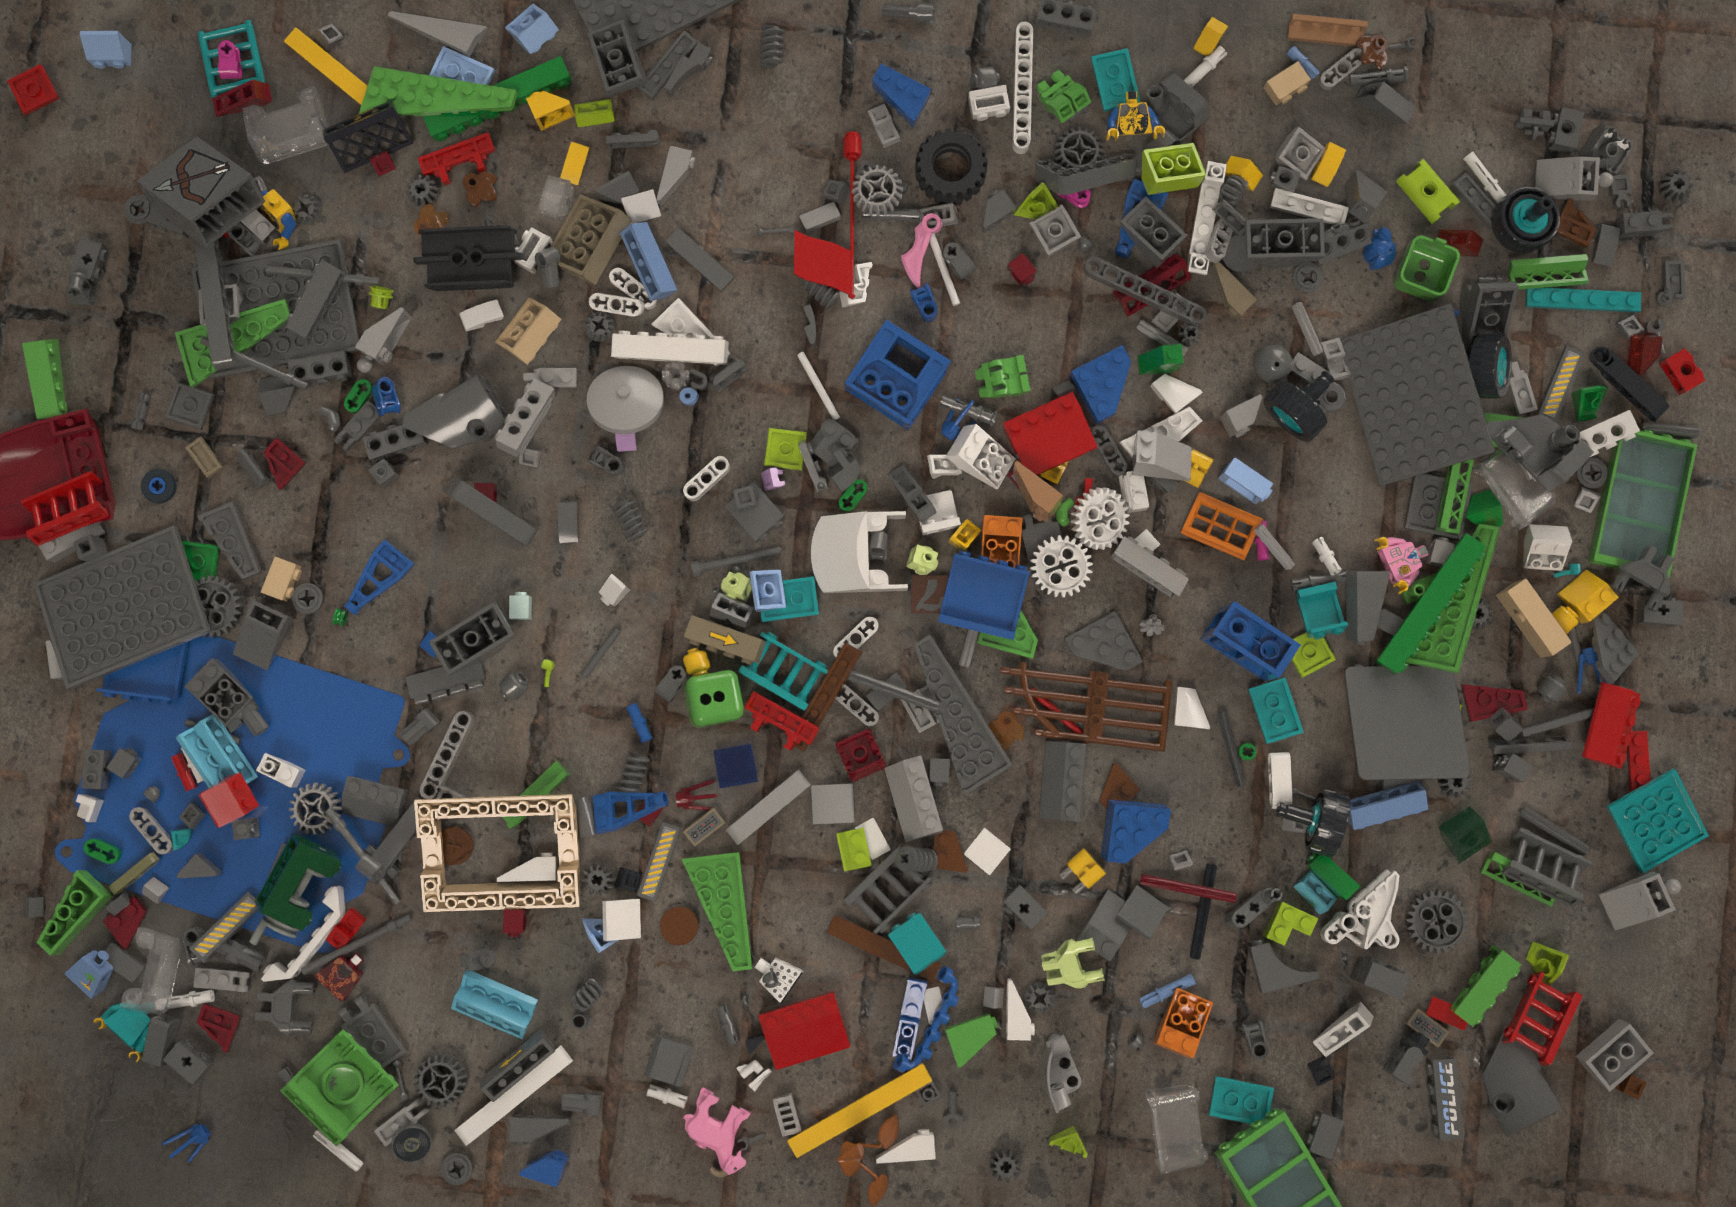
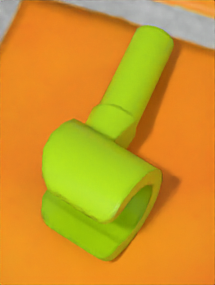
M544 659L541 668L546 670L545 687H549L550 675L555 666L554 662L549 659Z

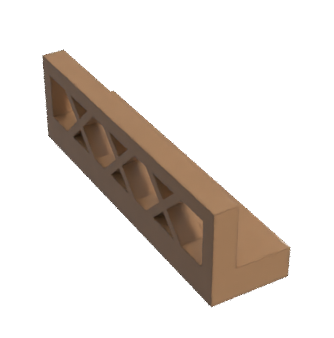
M1292 14L1288 22L1287 40L1357 47L1356 42L1364 36V31L1368 27V21Z

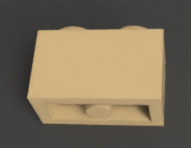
M1296 62L1268 80L1263 88L1277 106L1281 102L1285 104L1290 101L1295 93L1301 94L1308 88L1307 85L1311 79L1301 64Z
M274 557L261 593L288 602V599L292 598L295 590L293 588L294 584L301 576L302 571L300 569L302 566Z

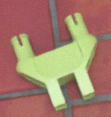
M1093 938L1081 941L1066 940L1057 951L1041 955L1042 967L1047 973L1049 986L1064 983L1074 988H1085L1088 986V983L1105 981L1102 968L1085 972L1081 967L1078 953L1095 950Z

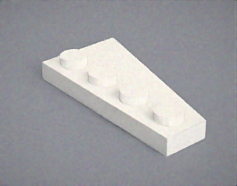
M679 298L651 324L670 337H674L675 334H685L686 338H693V335H703L705 339H712V336H714Z

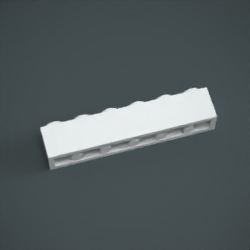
M619 331V334H613L611 357L618 359L727 365L729 342L723 340L722 336H712V339H705L703 335H693V338H686L685 334H675L674 337H667L666 333H656V336H649L648 332H637V335H630V331Z

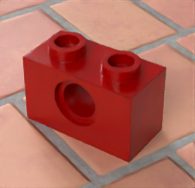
M1685 348L1659 363L1678 395L1706 381L1702 370L1694 363L1692 354ZM1681 367L1685 368L1686 375L1681 372Z

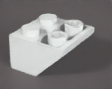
M1529 524L1524 538L1523 567L1526 569L1562 571L1572 543L1568 527Z

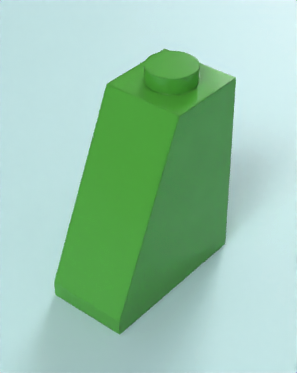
M989 1013L945 1028L958 1068L962 1067L996 1035L995 1029L998 1028L995 1017H991Z

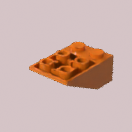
M983 515L981 556L989 557L990 562L996 563L997 560L1006 561L1008 566L1015 567L1016 564L1019 565L1023 518Z
M1176 988L1152 1044L1186 1058H1194L1213 1002Z

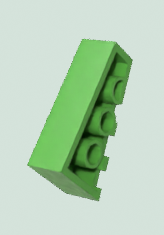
M59 339L22 343L36 418L44 419L66 414L67 403L64 396Z
M76 870L71 884L67 886L64 892L65 895L61 902L57 904L55 913L51 920L47 922L36 942L50 956L60 955L113 897L87 870Z
M1493 944L1489 949L1492 952L1490 956L1484 957L1480 962V971L1473 973L1468 982L1470 986L1462 989L1450 1007V1010L1472 1027L1482 1021L1484 1012L1493 1007L1496 1002L1495 998L1499 993L1501 994L1507 989L1509 980L1516 977L1520 971L1519 967L1521 964Z

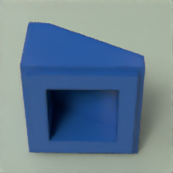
M429 631L419 646L435 658L437 655L429 641L436 638L437 635L433 631Z

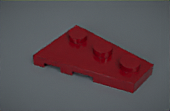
M1460 684L1469 722L1490 718L1501 707L1509 713L1528 710L1524 691Z

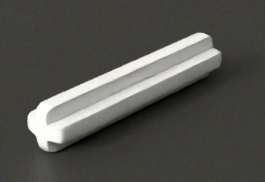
M319 1129L315 1131L313 1137L351 1169L357 1172L362 1167L363 1162L342 1144L339 1143L335 1146Z

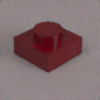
M387 150L370 157V161L378 176L396 169Z

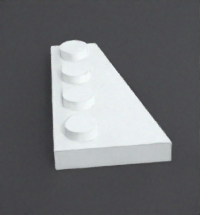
M1188 407L1143 431L1157 432L1179 442L1199 425L1202 420L1191 407ZM1136 434L1120 442L1121 446L1132 458Z

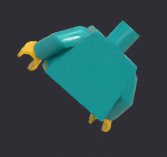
M146 1000L140 1007H137L133 1002L112 1005L101 1017L94 1019V1023L101 1021L102 1025L98 1029L108 1027L131 1049L135 1047L128 1056L131 1058L134 1053L137 1054L136 1062H138L143 1056L151 1020L147 1015L153 1010V1004Z

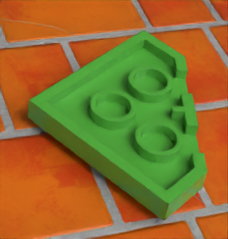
M1020 610L1014 640L980 632L977 644L1033 659L1038 639Z

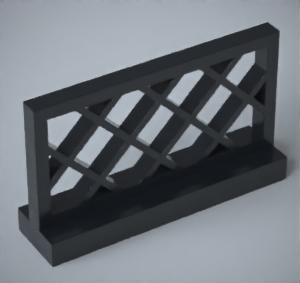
M392 100L323 129V138L328 143L344 173L370 163V157L387 150L390 154L413 144ZM395 116L397 120L396 127L386 125V120ZM377 125L381 128L378 135L368 132L369 127ZM384 128L394 131L391 139L381 136ZM353 133L363 134L361 143L351 140ZM396 133L405 135L407 139L401 143L394 141ZM366 135L376 138L374 147L363 144ZM342 140L346 144L344 149L341 150L335 148L333 142ZM379 140L389 143L388 148L385 150L378 149ZM349 143L359 146L357 154L346 151ZM362 147L372 150L371 156L367 158L359 156ZM347 155L355 158L353 164L345 166L343 162L344 156Z

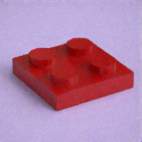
M42 64L7 80L25 115L60 99Z

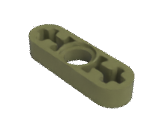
M155 852L145 856L109 886L111 892L115 896L123 892L160 861L159 857Z

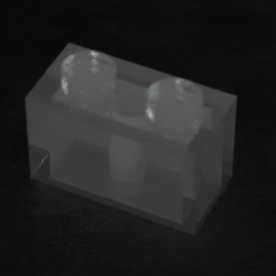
M551 175L547 176L538 207V212L541 216L563 221V217L567 216L569 210L568 200L572 198L574 193V187H572L570 180Z

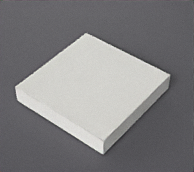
M640 899L602 901L603 941L641 938Z

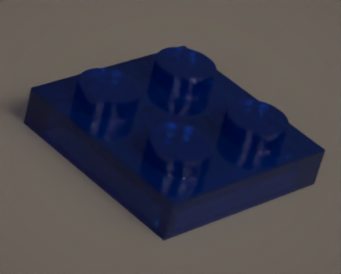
M752 744L713 750L720 789L758 782Z

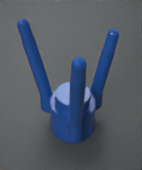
M973 400L965 407L955 422H950L954 411L950 410L946 421L941 426L943 428L941 433L949 440L953 441L954 438L958 437L961 430L958 431L960 429L958 424L974 404ZM973 420L968 425H974L977 422Z
M1593 647L1583 649L1582 654L1578 655V694L1581 693L1584 662H1586V665L1594 666L1598 683L1601 684L1602 682L1600 672L1596 666V662L1599 661L1598 654L1594 652Z
M202 1123L200 1125L195 1124L190 1129L162 1142V1145H166L191 1133L189 1135L190 1139L171 1153L168 1158H173L192 1142L194 1144L200 1143L187 1160L191 1162L202 1147L210 1141L208 1137L211 1136L208 1128Z

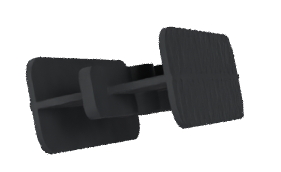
M508 225L430 228L418 230V234L421 235L422 257H414L413 263L427 265V284H424V287L433 291L501 289L514 287L511 278V261L524 260V254L515 252V234L517 230ZM481 254V260L476 263L475 256ZM462 255V261L457 264V257Z

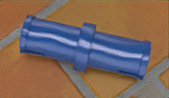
M635 703L626 707L633 722L631 725L636 729L641 743L651 740L653 737L646 725L647 720L643 718L638 704Z

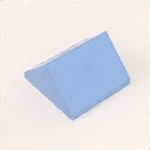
M781 570L750 571L756 612L786 608Z

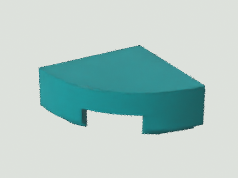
M191 828L171 831L173 850H179L188 844L192 837Z

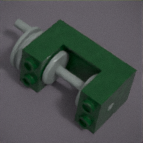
M295 833L291 835L255 900L259 912L265 916L261 918L259 925L249 941L251 944L257 945L266 927L285 936L296 938L297 932L303 931L305 927L310 925L313 918L312 912L309 909V902L302 898L301 895L312 875L321 878L327 876L332 879L335 874L339 873L342 861L335 851Z

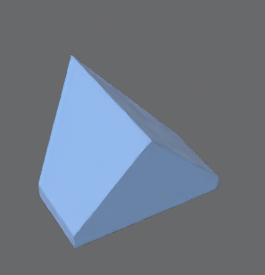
M582 918L588 938L598 953L618 941H603V919Z

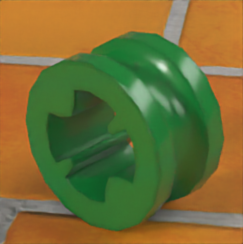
M337 608L334 612L332 623L343 627L347 621L348 610L341 611L340 608Z
M1244 743L1239 746L1238 755L1242 760H1252L1256 756V748L1250 743ZM1244 747L1247 749L1251 748L1252 752H1249L1251 753L1250 757L1242 754Z

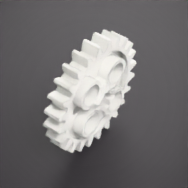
M1096 487V490L1089 489V494L1083 493L1084 499H1077L1080 505H1074L1077 512L1071 513V515L1076 516L1071 523L1076 524V526L1072 530L1078 531L1075 537L1081 538L1079 542L1085 544L1086 547L1105 550V546L1111 548V542L1114 544L1118 543L1117 537L1123 538L1122 531L1127 532L1124 525H1128L1129 522L1125 521V518L1130 515L1126 514L1125 511L1129 507L1123 506L1126 500L1120 499L1121 494H1117L1115 490H1109V488L1105 487L1103 489Z
M1058 535L1057 541L1050 537V543L1044 540V547L1037 546L1040 551L1039 553L1033 552V555L1037 558L1030 560V562L1035 564L1030 570L1036 573L1031 577L1038 578L1035 585L1041 583L1040 590L1048 589L1047 595L1053 591L1054 597L1061 593L1062 598H1064L1066 592L1073 596V589L1079 593L1078 586L1084 588L1086 585L1083 581H1090L1086 574L1092 573L1088 567L1093 565V563L1087 562L1091 555L1085 556L1084 553L1088 549H1081L1082 542L1076 545V538L1070 542L1068 536L1062 540L1061 536ZM1064 549L1071 551V559H1065L1062 556ZM1045 556L1053 557L1054 563L1052 566L1045 564ZM1077 560L1076 564L1063 568V572L1061 569L1045 573V570L1058 566L1059 561L1061 564ZM1071 567H1074L1078 570V576L1076 578H1073L1069 575V569ZM1054 573L1060 576L1058 584L1051 582L1050 577Z

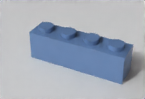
M648 223L630 224L620 232L650 301L666 299L677 291Z
M1419 781L1350 799L1348 822L1353 830L1363 829L1367 826L1382 824L1385 821L1400 819L1403 816L1418 814L1421 811L1428 810L1426 790Z

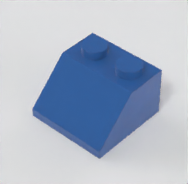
M561 1150L550 1151L527 1163L520 1171L519 1176L557 1187L563 1180L570 1157L566 1156V1153Z

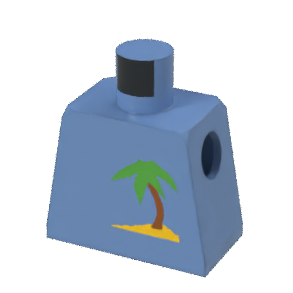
M93 950L78 960L65 972V975L92 999L105 990L114 969L107 962L109 958L107 952Z

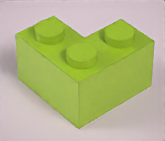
M1277 901L1262 936L1285 946L1292 928L1311 936L1318 918L1282 901Z

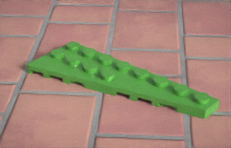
M374 66L359 114L390 100L395 104L400 117L402 115H442V113L447 112L459 114V112L464 111L478 113L480 110H491V112L511 111L514 108L518 93L514 89Z
M1484 524L1478 525L1472 537L1486 545L1483 550L1486 552L1480 562L1476 560L1472 566L1475 568L1468 578L1464 577L1461 582L1464 584L1457 594L1453 593L1450 598L1453 601L1446 610L1442 609L1439 614L1441 615L1440 620L1436 625L1432 624L1428 629L1430 631L1429 636L1425 641L1421 640L1417 645L1419 650L1414 657L1410 656L1407 663L1459 674L1499 535V527Z

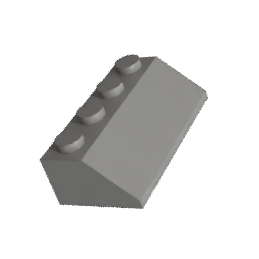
M1124 536L1110 558L1173 600L1179 597L1189 580L1185 577L1186 573L1178 568L1175 570L1170 567V563L1164 558L1158 559L1153 555L1154 552L1149 548L1138 546V542L1130 536L1126 538Z
M922 756L903 760L884 768L905 842L943 832Z

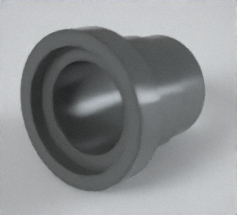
M578 1010L572 1016V1025L576 1029L583 1030L591 1024V1015L586 1010L583 1012ZM577 1016L584 1018L585 1023L583 1026L576 1023Z

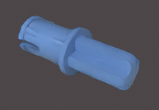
M1293 46L1286 55L1294 63L1299 62L1310 79H1314L1319 74V71L1308 60L1309 58L1305 57L1296 46Z

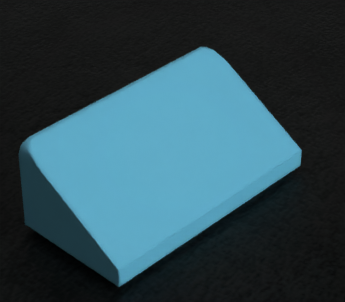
M1311 870L1294 885L1298 893L1320 915L1327 912L1337 900Z

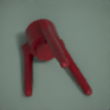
M712 779L688 788H681V792H676L677 807H683L684 810H710L712 807L690 804H693V800L716 798L717 794L693 796L690 791L712 784L715 780Z

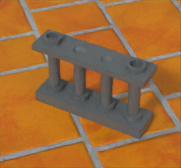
M1520 828L1512 835L1511 839L1519 842L1515 860H1511L1503 867V875L1572 908L1583 901L1584 894L1577 891L1576 886L1580 872L1587 869L1592 864L1591 861L1526 829ZM1527 846L1537 851L1532 869L1522 864ZM1544 855L1555 859L1550 878L1540 872ZM1562 863L1572 868L1568 886L1558 881Z
M900 845L844 898L848 906L851 903L857 905L877 926L873 930L875 934L878 932L882 934L890 926L888 922L920 891L924 893L932 885L930 883L932 879L929 876L924 880L917 872L906 871L919 885L910 893L889 872L890 869L888 867L893 862L896 864V854L902 848ZM879 876L884 877L905 898L897 907L876 886L875 880ZM865 890L871 891L891 912L883 921L862 900L861 894Z

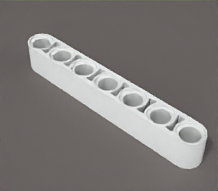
M1028 22L1019 23L1015 33L1012 147L1017 154L1026 153L1031 140L1033 27ZM1026 31L1028 35L1022 36L1019 32ZM1026 49L1028 53L1021 54L1019 50ZM1025 67L1028 71L1023 73L1019 71V68ZM1024 85L1027 87V90L1021 91L1018 86ZM1023 103L1027 108L1020 109L1017 105ZM1024 122L1027 126L1021 128L1017 123ZM1023 140L1025 141L1026 145L1019 146L1017 144V141Z
M559 1046L551 1056L495 1102L490 1101L454 1131L467 1146L573 1060L565 1049Z

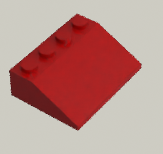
M1073 392L1003 423L1004 433L1019 463L1035 475H1040L1098 448Z
M834 991L771 1009L758 1015L776 1070L851 1048Z

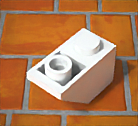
M265 753L256 771L290 788H297L306 770L286 760Z

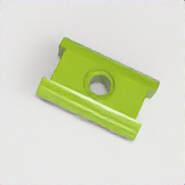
M1422 159L1415 166L1416 170L1408 176L1403 174L1396 180V183L1433 225L1441 217L1440 213L1448 207L1452 210L1460 201L1430 165ZM1424 189H1429L1432 195H1427Z

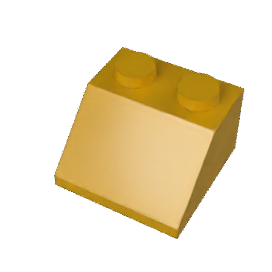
M534 92L529 98H526L541 131L575 116L569 100L548 92Z
M1585 570L1557 593L1565 605L1569 606L1579 616L1577 619L1581 623L1590 622L1619 598L1605 581L1588 570Z

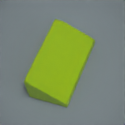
M611 99L574 105L578 127L615 121Z

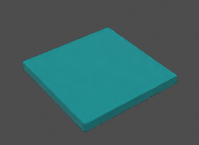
M1673 768L1606 806L1638 871L1642 874L1709 836L1676 769Z

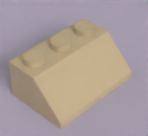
M529 297L495 343L528 365L535 358L540 347L546 343L552 331L558 327L561 318L545 305Z

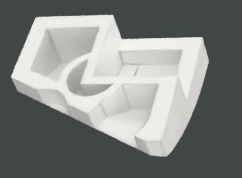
M872 262L854 266V294L856 296L854 299H850L848 294L840 292L842 308L866 301V288L869 285L870 279H868L869 270L872 268Z
M1167 374L1158 378L1150 386L1175 414L1203 393L1200 389Z
M1176 687L1174 726L1210 729L1196 689Z

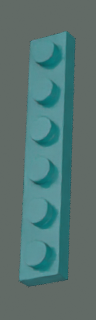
M1532 288L1525 289V307L1638 313L1641 311V292Z

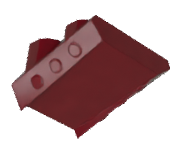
M866 729L835 744L851 781H858L886 767V763L870 729Z

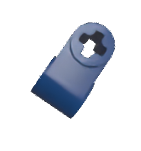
M925 283L923 287L916 290H909L921 318L926 322L934 321L937 317V305L928 283ZM926 308H931L934 310V312L930 315H927L924 313V310Z
M387 377L380 378L372 387L378 415L384 416L385 413L391 412L399 413L400 402L397 398L393 381ZM380 385L384 386L386 391L381 390Z

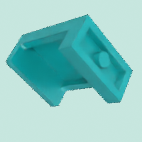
M1336 582L1301 589L1295 595L1308 639L1313 637L1315 640L1321 639L1330 633L1339 635L1344 633V630L1348 627V622L1344 621L1336 595L1338 589Z
M921 913L911 914L906 918L907 922L903 925H895L890 929L891 933L888 934L915 975L948 953Z

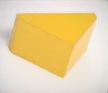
M1212 17L1193 49L1208 57L1216 48L1228 26Z
M1231 156L1226 163L1225 175L1228 177L1237 175L1244 178L1248 182L1247 189L1253 192L1263 176L1251 160Z
M966 519L951 536L949 543L959 551H966L981 532V529Z

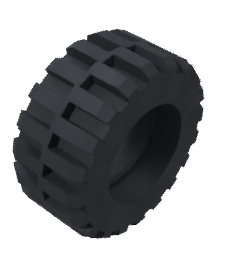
M946 128V131L943 133L941 130L935 132V136L929 135L926 138V142L920 145L919 152L916 155L915 177L916 181L919 182L921 191H925V195L929 199L931 197L935 198L934 202L939 204L941 201L945 202V204L955 202L956 205L962 204L963 200L966 202L971 200L972 195H977L980 187L983 186L988 164L985 157L986 152L984 147H980L981 142L978 139H972L973 135L967 132L965 135L962 133V129L952 132V128ZM949 152L961 155L969 164L967 175L955 182L942 180L935 174L933 169L934 161L938 156Z

